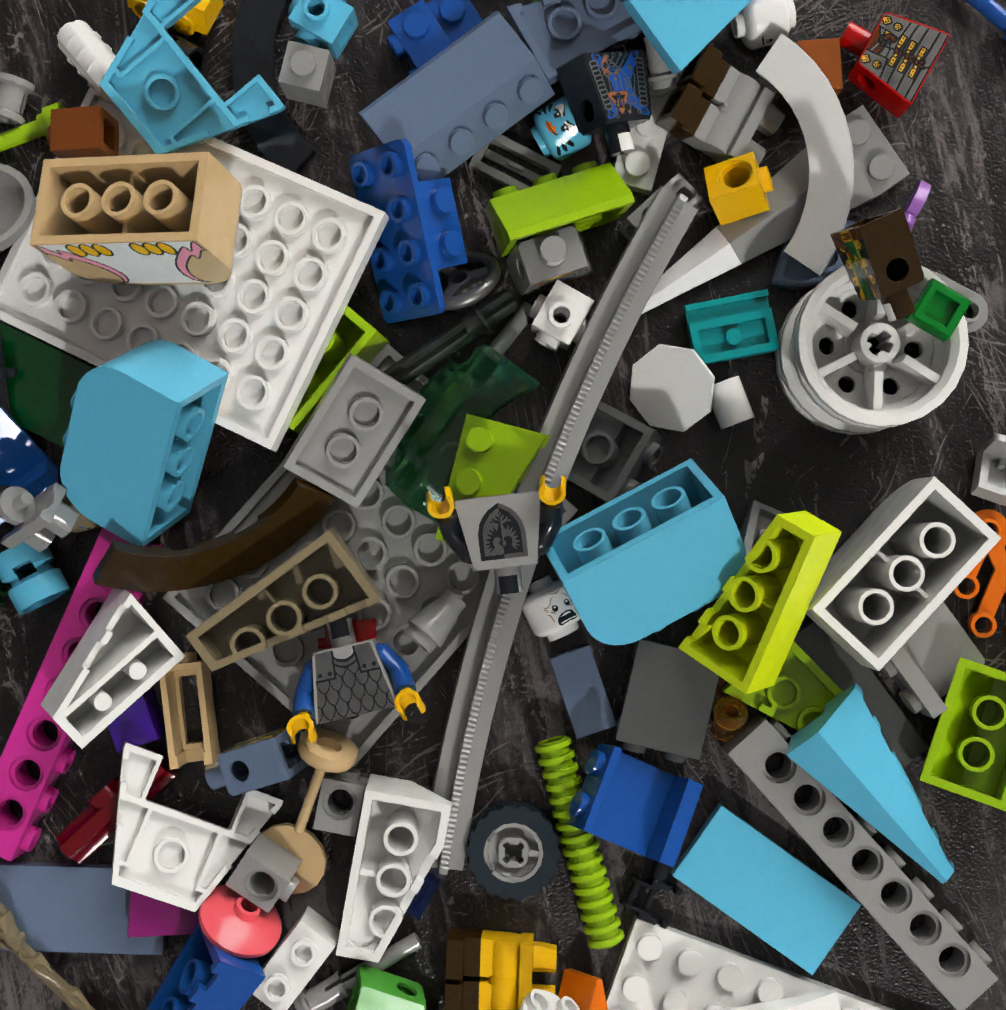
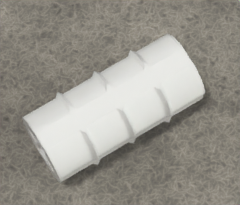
M75 20L66 23L57 34L59 49L67 57V61L76 67L78 74L88 81L89 87L95 90L104 100L113 102L99 85L116 57L112 52V48L101 40V36L93 31L86 22Z

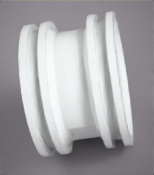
M843 265L801 297L787 313L778 332L780 349L775 351L777 376L784 394L793 407L811 423L830 432L847 435L870 434L889 427L902 425L930 413L940 406L956 388L966 366L969 348L965 316L963 315L952 336L945 342L905 320L906 317L889 322L885 317L886 314L880 299L862 301L858 297ZM921 266L924 280L908 287L907 290L914 304L925 284L931 278L936 279L947 287L948 285L931 270ZM845 302H852L855 305L856 314L853 318H849L842 313V306ZM824 338L831 341L830 354L827 355L823 354L819 349V342ZM872 338L879 342L876 348L881 351L876 354L869 350L872 344L867 341ZM911 342L919 345V356L914 359L904 353L906 344ZM841 377L853 383V389L850 393L843 392L840 389L839 380ZM885 379H891L896 383L897 391L895 394L889 395L883 392V381Z

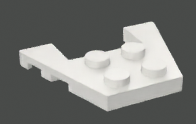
M125 742L122 747L111 884L196 912L232 868L231 865L237 857L259 835V830L281 808L283 800L258 790L243 793L228 828L147 800L146 796L163 756Z

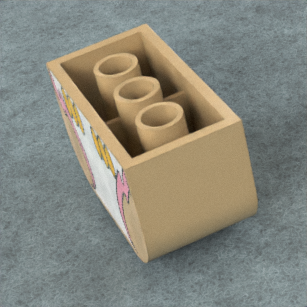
M210 152L44 159L29 245L69 272L101 283L114 285L220 283L228 280L232 274L243 189L234 176Z

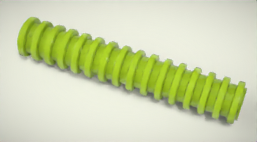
M566 735L555 736L538 742L534 749L536 753L541 755L538 759V764L544 766V771H542L541 775L543 779L548 781L545 784V790L551 792L548 801L549 804L555 807L552 810V815L558 818V822L555 824L556 830L562 832L559 836V841L565 844L562 852L565 857L569 858L566 861V867L572 870L569 878L572 883L576 884L573 887V893L579 896L576 904L579 909L583 910L580 912V919L586 922L583 930L585 934L589 935L587 945L594 949H606L620 943L624 938V931L618 928L621 925L620 917L615 916L617 912L616 904L611 903L614 899V894L611 890L607 889L610 886V880L604 877L607 869L605 865L600 863L603 860V854L597 851L600 847L599 840L594 839V835L568 825L571 817L569 813L570 804L574 795L581 790L579 784L582 783V777L576 774L579 766L577 762L572 760L575 757V751L569 749V745L572 743L571 737Z

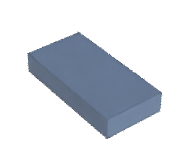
M587 644L549 657L576 738L579 739L617 726L590 645Z

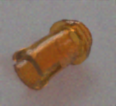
M724 697L716 702L713 709L714 718L711 722L712 726H710L712 735L721 741H728L736 736L737 729L741 728L748 718V710L740 699Z

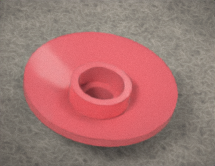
M225 884L215 887L199 907L198 919L204 935L214 946L229 955L239 958H257L269 953L280 939L282 922L276 907L273 906L270 912L267 913Z

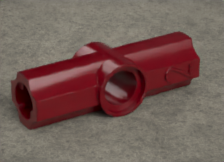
M155 748L150 751L162 755L163 759L146 796L147 800H151L178 775L175 769L170 770L169 758ZM116 777L88 802L90 806L56 836L59 848L69 859H73L79 864L82 863L115 833L119 777Z

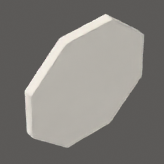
M658 344L632 366L630 401L649 426L684 432L711 412L715 376L694 349Z

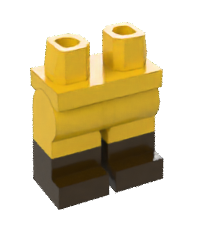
M450 927L446 945L444 1010H520L523 998L533 989H542L555 994V985L532 984V972L556 973L557 945L534 941V933L521 932V934L505 931Z

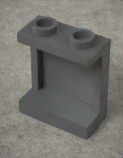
M643 638L633 643L631 651L634 654L618 723L617 726H614L612 735L615 740L621 741L620 747L628 751L644 754L647 747L662 751V758L677 763L686 764L687 758L700 760L719 676L678 648L679 646Z

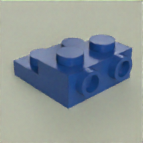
M420 0L387 21L390 35L386 36V40L398 60L403 57L406 58L412 68L408 72L410 75L483 20L470 0H432L427 4L424 0Z

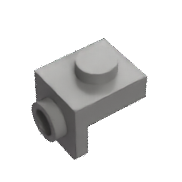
M997 433L977 452L971 495L1006 506V435Z

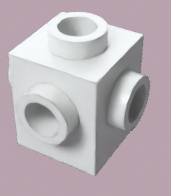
M557 279L549 295L546 297L540 294L528 314L529 317L534 319L531 331L537 334L535 340L552 351L556 352L559 347L567 351L572 342H578L588 321L586 317L595 300ZM562 316L567 322L558 323L554 320V317Z

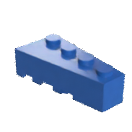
M198 922L146 1010H240L266 976L257 958L235 957L214 946L204 935Z

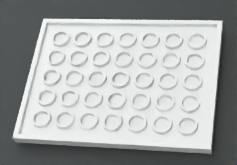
M89 87L80 107L100 105L119 122V156L156 154L116 104L104 100L95 90ZM215 137L173 153L210 152L242 186L243 191L232 274L226 281L213 284L114 285L89 280L69 272L29 245L33 217L26 231L13 243L0 270V320L95 366H100L150 340L160 339L175 343L229 373L215 423L277 452L389 220V216L382 210Z

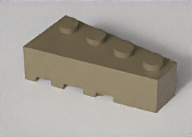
M330 529L185 637L209 669L215 671L324 624L383 601L385 596L336 530Z

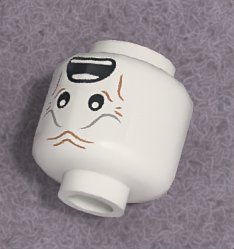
M550 575L530 584L528 589L530 594L526 596L522 611L532 632L536 636H547L549 642L572 633L580 627L577 622L580 620V617L560 580L553 582Z

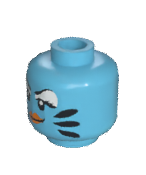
M566 96L560 97L537 111L534 115L535 126L530 128L546 158L552 155L556 160L562 161L591 143V135L583 136L579 133Z

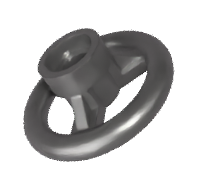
M466 252L468 263L438 269L439 277H444L448 283V287L443 292L445 310L467 313L471 311L470 306L472 304L478 307L484 302L485 296L497 285L501 274L500 265L493 256L484 252ZM469 264L485 266L472 271H458L456 269L457 267Z

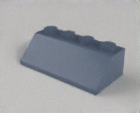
M495 11L360 111L359 114L379 145L397 139H407L411 144L418 180L426 181L445 177L555 95L535 56L500 12Z

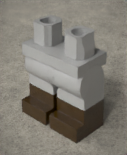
M708 44L682 71L676 83L677 88L672 90L655 124L701 153L713 158L712 160L716 163L753 151L758 165H760L766 154V149L753 141L752 137L756 129L767 137L773 135L779 129L785 114L771 103L775 95L774 92L767 87L762 88L753 78L740 73L721 58L723 55L721 51Z

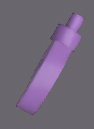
M921 179L916 183L911 196L903 207L910 230H912L916 217L921 211L931 189V184Z

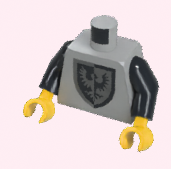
M541 475L539 489L536 491L456 500L455 508L450 487H444L446 499L442 502L432 500L430 492H427L425 494L427 511L436 519L443 539L458 558L464 563L472 564L475 571L494 569L497 594H511L523 591L520 566L537 564L538 556L548 553L562 526L563 500L566 496V477L561 475L560 486L549 488L545 485V475Z

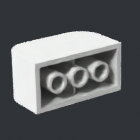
M935 476L913 479L902 485L885 499L830 558L806 615L860 665L880 671L997 544L1001 537Z

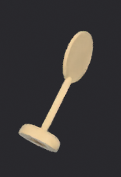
M315 728L317 738L313 743L309 741L308 729L300 735L297 751L301 759L315 768L296 824H275L262 832L263 835L302 860L294 874L300 882L291 895L306 893L317 886L326 870L327 857L324 847L315 834L306 829L325 772L340 773L349 770L354 766L358 756L356 745L348 737L328 729Z

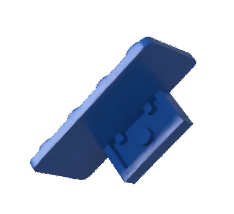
M397 139L352 155L349 159V167L357 200L382 210L389 216V220L370 257V264L373 269L379 304L384 320L391 324L443 313L445 311V300L438 269L468 263L450 177L419 181L411 144L407 139Z

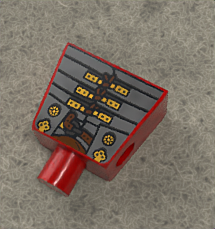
M890 12L883 14L872 32L850 21L839 39L842 48L858 56L847 77L893 116L900 118L912 105L948 41L950 34Z

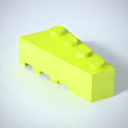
M805 510L777 514L744 558L745 564L736 576L729 578L722 588L724 591L712 608L706 609L698 620V627L691 636L685 637L678 648L744 694L774 686L842 531Z

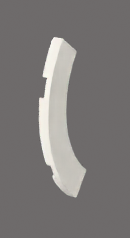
M781 33L756 72L783 96L793 110L805 138L809 162V184L805 207L796 231L784 252L821 276L836 250L830 234L845 228L854 190L855 169L853 145L845 114L829 80L818 65L796 43Z

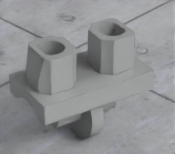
M55 482L34 498L30 492L19 486H11L0 493V517L7 523L15 526L11 532L3 536L0 543L12 550L24 542L41 552L50 545L55 535L61 538L68 535L76 523L79 512L62 502L67 489Z

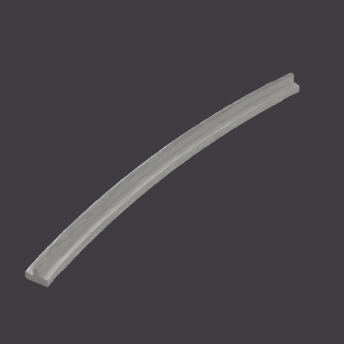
M663 187L658 189L635 229L582 331L538 432L550 435L551 438L545 448L539 451L529 467L531 470L524 481L518 484L514 493L538 490L541 475H545V485L549 488L560 486L561 475L566 477L567 482L583 439L622 352L659 279L698 209L686 202L688 197L679 194L676 196ZM537 564L520 566L523 591L511 594H497L494 569L487 570L449 706L432 786L433 793L452 802L444 848L431 866V868H438V873L442 875H447L448 869L463 871L477 787L493 714L516 628Z

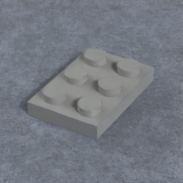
M350 352L287 453L282 465L287 470L358 509L426 399L421 394Z

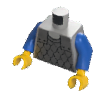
M349 617L326 624L331 648L312 653V659L304 664L294 692L293 717L287 724V732L292 744H295L296 733L299 730L308 729L309 741L313 743L317 738L313 723L314 717L316 725L395 706L402 719L407 721L405 709L409 704L416 703L421 714L426 711V706L416 692V686L409 665L388 644L378 643L376 638L357 642L352 618Z

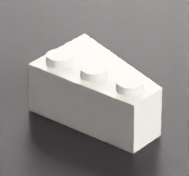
M113 588L40 705L73 741L83 749L180 662L185 655L130 592L125 589Z

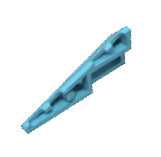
M854 683L826 703L823 714L791 736L786 755L943 884L954 873L955 866L952 861H948L940 846L939 836L935 828L930 827L922 811V803L895 752L890 751L881 733V726L876 716H872L863 699L861 687Z

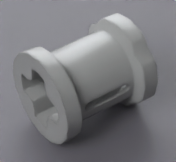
M0 72L1 123L13 127L26 123L23 113L28 95L34 93L35 85L18 76Z

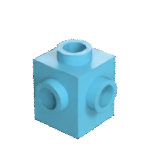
M292 0L288 10V19L294 31L295 40L298 43L330 50L332 57L335 59L339 58L359 25L354 7L347 4L346 0Z

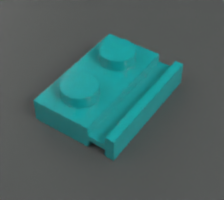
M768 289L689 304L683 307L690 348L697 352L706 365L775 352L780 349L772 308L769 306Z

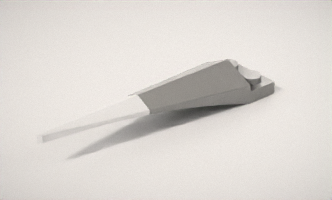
M861 105L845 116L853 145L855 167L854 190L849 212L871 202L910 174L864 105ZM807 147L771 178L774 191L767 192L770 210L722 226L720 224L716 226L662 274L642 314L792 239L800 222L808 192L809 162Z

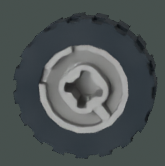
M511 799V801L503 802V800L495 802L494 806L486 807L479 818L476 817L469 831L466 855L469 870L474 874V880L478 885L481 884L487 893L491 895L496 894L500 896V899L508 900V898L523 900L526 896L538 894L541 888H546L550 884L553 874L556 875L559 867L558 861L561 850L556 827L553 821L547 817V813L542 808L539 810L534 806V803L529 801L525 803L519 801V799Z

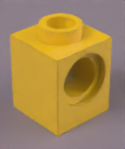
M753 151L704 168L709 201L721 226L770 210L767 192L774 191L771 175L767 165L759 167Z

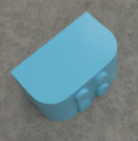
M160 339L147 341L87 372L79 381L77 389L72 396L70 402L72 413L69 427L63 436V445L65 446L60 466V477L62 486L67 489L66 495L72 505L89 520L136 546H146L188 515L191 511L229 373L175 343Z
M690 458L562 526L550 551L546 555L590 635L605 644L626 645L661 631L667 625L702 609L705 605L718 599L724 592L722 588L729 578L736 576L745 564L744 558L747 556L725 496L693 459Z

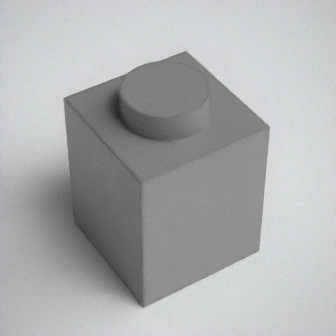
M288 40L278 79L286 99L327 108L336 73V66L330 50Z

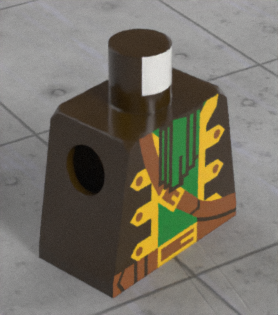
M903 208L870 216L830 234L855 291L862 301L880 299L889 322L901 319L915 312L907 288L923 281L924 274Z

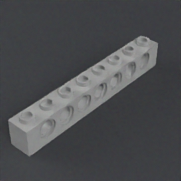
M757 714L723 744L721 748L956 1010H965L998 980L996 975L987 967L992 959L974 940L967 944L958 933L963 929L962 925L945 908L940 912L936 910L929 902L935 897L934 894L917 876L910 881L901 870L906 865L903 859L888 844L881 848L872 838L877 831L871 824L858 814L853 817L843 806L845 804L786 755L789 746L786 741L791 735L784 726L775 718L768 722L764 717ZM773 753H782L784 757L782 767L775 772H767L765 767L767 758ZM802 785H811L812 794L809 800L801 804L795 803L794 795L796 790ZM832 817H839V829L834 834L824 835L823 827L825 822ZM867 849V861L861 866H852V859L855 853L859 850ZM889 882H896L895 893L888 898H881L882 888ZM925 914L923 925L918 929L910 930L912 919L917 915ZM947 947H953L951 957L946 961L940 962V953Z

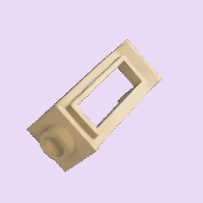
M197 652L183 653L185 657L160 679L170 770L179 769L188 762L204 761V765H212L217 761V755L221 753L211 671L202 658L197 659ZM196 675L203 741L189 742L181 676Z

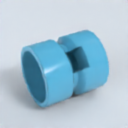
M22 542L12 550L7 549L0 553V580L2 583H9L11 585L8 595L19 615L38 609L70 591V587L60 568H53L50 565L54 556L49 547L39 552ZM32 567L36 568L37 572L24 578L23 571Z

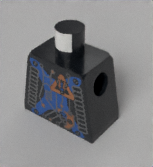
M645 51L584 53L556 69L579 133L583 136L605 134L610 157L634 151L635 148L630 129L650 120L652 115Z

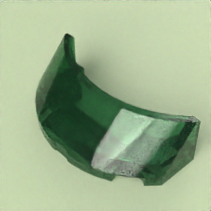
M487 344L475 347L471 357L460 364L454 360L450 361L433 375L420 390L419 394L424 396L426 401L395 449L397 450L395 462L385 472V486L406 506L436 522V519L427 511L425 494L430 492L431 499L436 502L445 500L444 487L449 485L466 414L490 420L510 402L531 391H536L541 383Z

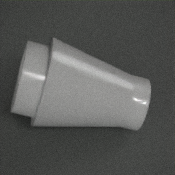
M446 589L440 597L408 620L410 625L404 632L424 651L431 654L436 647L441 649L466 604L455 593Z

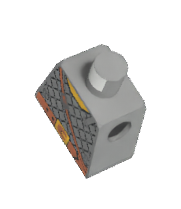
M575 225L520 242L514 247L506 260L519 301L550 291L557 279L568 285L594 276L582 237Z

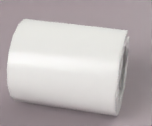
M739 376L714 384L712 408L721 430L755 417Z

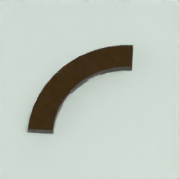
M294 478L282 495L263 513L257 516L258 520L236 534L232 531L217 538L198 543L199 547L171 550L170 547H144L112 541L93 573L94 583L121 590L168 592L208 586L232 579L261 566L291 547L319 521L335 498L331 493L314 484Z

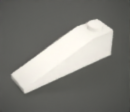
M370 774L364 793L336 956L376 963L380 961L401 924L406 910L423 885L435 859L437 860L444 848L452 802L413 781Z

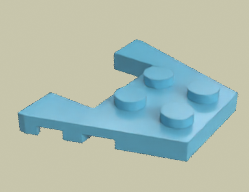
M148 0L142 10L143 15L131 36H127L99 84L156 154L176 152L275 115L286 109L285 105L260 74L224 102L170 36L167 30L200 3L201 0Z

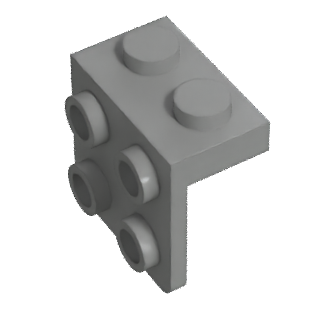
M942 602L883 666L881 671L887 678L891 679L893 677L902 690L899 692L900 698L914 714L919 712L934 719L948 709L941 700V697L948 692L959 657L983 665L985 664V659L946 604Z

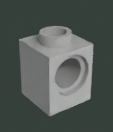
M350 768L340 773L327 772L322 780L313 829L355 837L358 832L364 793L369 778L361 777V771L355 768ZM338 789L348 791L353 798V805L349 808L338 807L333 802L332 792Z
M259 833L225 885L269 913L278 899L286 903L300 882L294 874L302 860L262 833Z

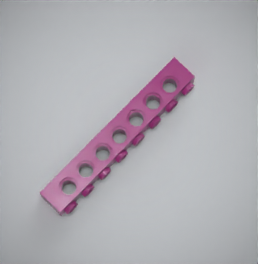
M103 527L0 757V857L10 862L25 852H31L35 847L42 832V829L37 826L43 812L48 813L58 797L59 789L55 788L59 776L61 773L65 774L68 771L76 755V750L72 749L74 745L73 739L52 719L40 704L94 620L97 606L101 602L104 603L113 589L95 584L93 573L112 541L133 545ZM152 540L144 547H161L162 544ZM127 590L142 606L145 595L138 591ZM47 720L53 722L58 729L56 741L48 738L45 733L44 726ZM29 760L38 764L41 772L39 779H35L29 774L27 769ZM11 800L19 802L22 806V818L12 813L10 809Z

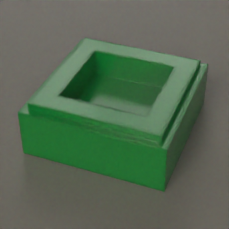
M931 278L927 281L913 304L915 312L906 316L905 320L940 341L945 342L952 336L972 301L936 279Z

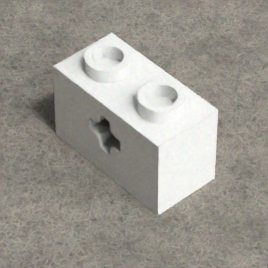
M308 906L261 967L266 977L254 991L253 995L272 1010H288L335 948L340 930Z

